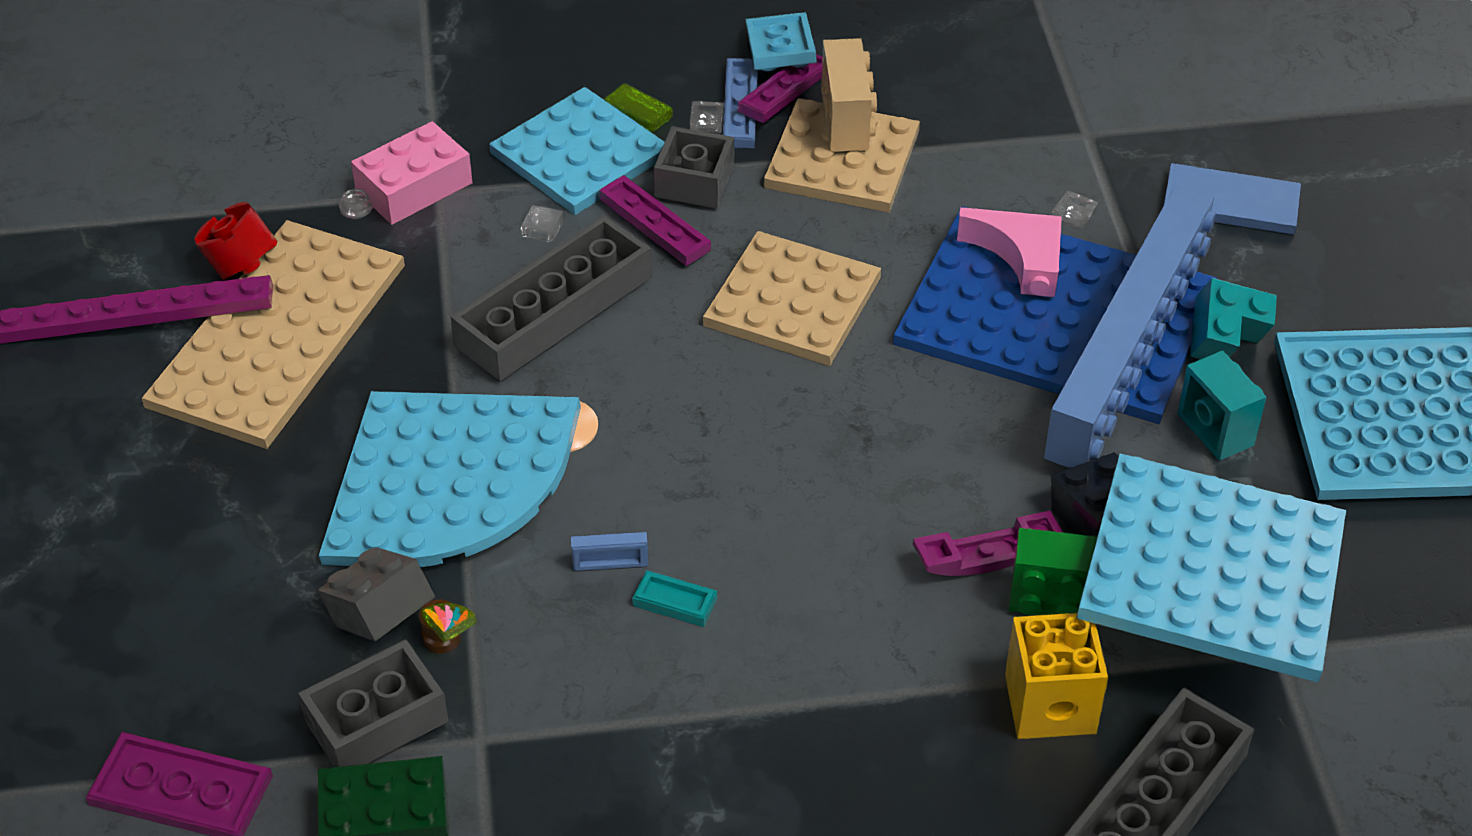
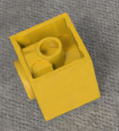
M1078 613L1013 617L1005 678L1017 739L1097 734L1108 674L1096 623L1077 619Z

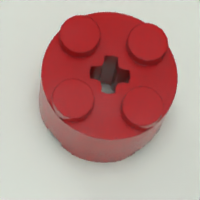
M240 202L224 209L227 215L219 221L215 216L208 220L199 229L194 239L198 249L222 279H227L240 271L245 275L255 271L261 264L259 259L278 243L254 208L248 202Z

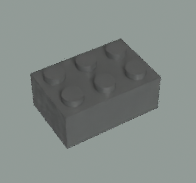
M407 640L383 650L298 693L304 721L334 767L368 764L449 722L444 692Z

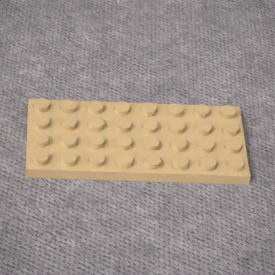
M287 220L274 235L278 241L277 245L259 259L261 262L260 266L250 274L245 275L243 273L239 278L270 275L273 282L272 308L208 316L142 397L144 408L268 449L404 268V256Z

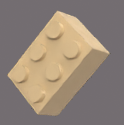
M861 38L823 40L821 91L830 152L869 150L870 137H875V118L871 117L872 112L877 111L876 92H870L873 91L872 71L867 72L870 69L869 51H863Z

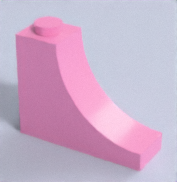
M960 207L957 241L984 247L1003 258L1016 273L1020 283L1021 294L1055 297L1059 272L1061 216Z

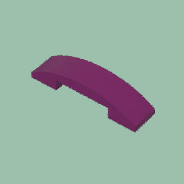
M1051 511L1016 517L1013 528L952 540L949 532L914 538L912 544L927 572L948 576H965L993 572L1014 566L1019 528L1063 532Z

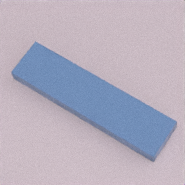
M727 59L723 135L734 137V148H755L756 120L737 111L738 102L757 88V70L754 68L753 59Z

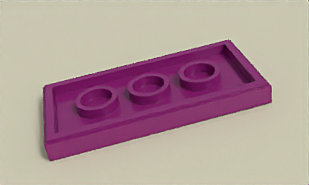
M121 732L89 790L86 800L89 806L208 836H244L270 784L273 774L271 768Z

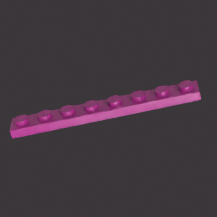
M270 275L252 276L243 279L215 281L190 286L183 285L175 288L146 290L137 293L115 294L99 298L78 299L61 303H47L38 306L0 310V344L272 308L273 282Z

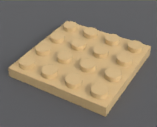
M798 98L764 177V188L890 213L919 133L920 121L872 112L871 117L875 118V137H870L869 150L830 152L823 103Z
M757 231L704 314L703 326L830 366L880 280L881 268Z

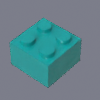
M1222 350L1187 365L1177 415L1220 461L1255 445L1266 396L1262 389L1247 377L1241 367L1236 362H1233Z

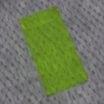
M626 83L622 84L604 99L639 125L652 132L673 117L672 107Z

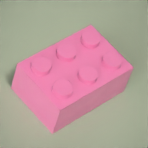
M433 121L351 161L355 191L391 225L472 184L469 153Z

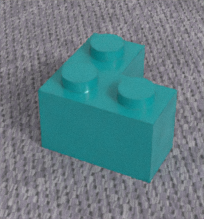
M1211 278L1195 297L1190 356L1203 359L1223 350L1230 357L1240 347V339L1258 343L1275 325L1277 295Z

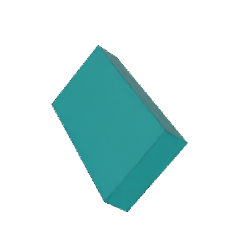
M646 570L632 600L634 607L705 627L718 599V591Z

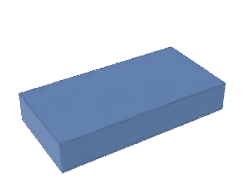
M647 532L571 537L573 571L648 566Z

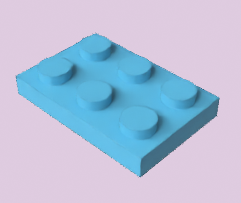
M806 12L746 19L755 70L773 71L778 67L793 66L799 68L805 67L809 63H817L816 50Z

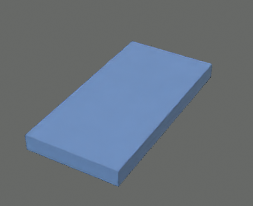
M1171 163L1164 205L1176 185L1214 197L1212 212L1216 213V223L1295 234L1301 183Z

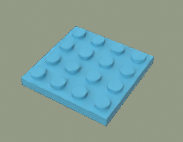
M583 87L491 142L489 145L490 154L569 212L576 215L600 200L599 189L623 175L632 180L653 167L665 142L595 93Z

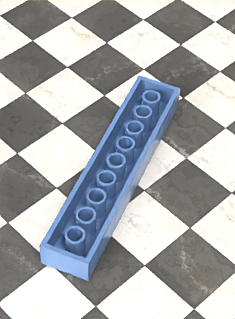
M1176 185L1173 188L1051 409L1044 459L1071 468L1100 458L1105 441H1103L1104 436L1111 437L1117 423V412L1123 413L1130 397L1129 389L1135 390L1138 386L1142 374L1141 366L1147 367L1154 352L1153 343L1159 344L1162 340L1166 328L1164 322L1172 321L1178 304L1176 300L1184 298L1189 284L1188 277H1195L1200 264L1199 256L1205 257L1208 252L1211 238L1206 237L1207 232L1210 233L1216 219V213L1212 212L1214 197Z

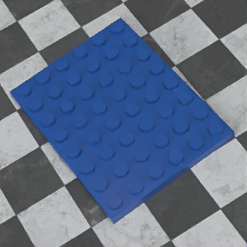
M959 211L894 333L893 345L1060 394L1137 254L1061 234L1059 272L1055 297L1021 294L1018 277L1003 258L984 247L957 241ZM1197 272L1194 278L1188 277L1189 284L1186 294L1182 300H1176L1178 304L1172 321L1164 322L1166 328L1162 340L1159 344L1153 343L1154 352L1147 367L1141 366L1142 374L1135 390L1129 389L1130 397L1123 414L1156 424L1161 423L1191 349L1195 297L1211 278L1218 279V277Z

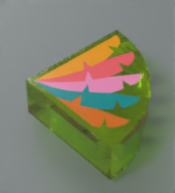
M440 603L421 610L422 618L444 643L477 624L476 614L458 604Z

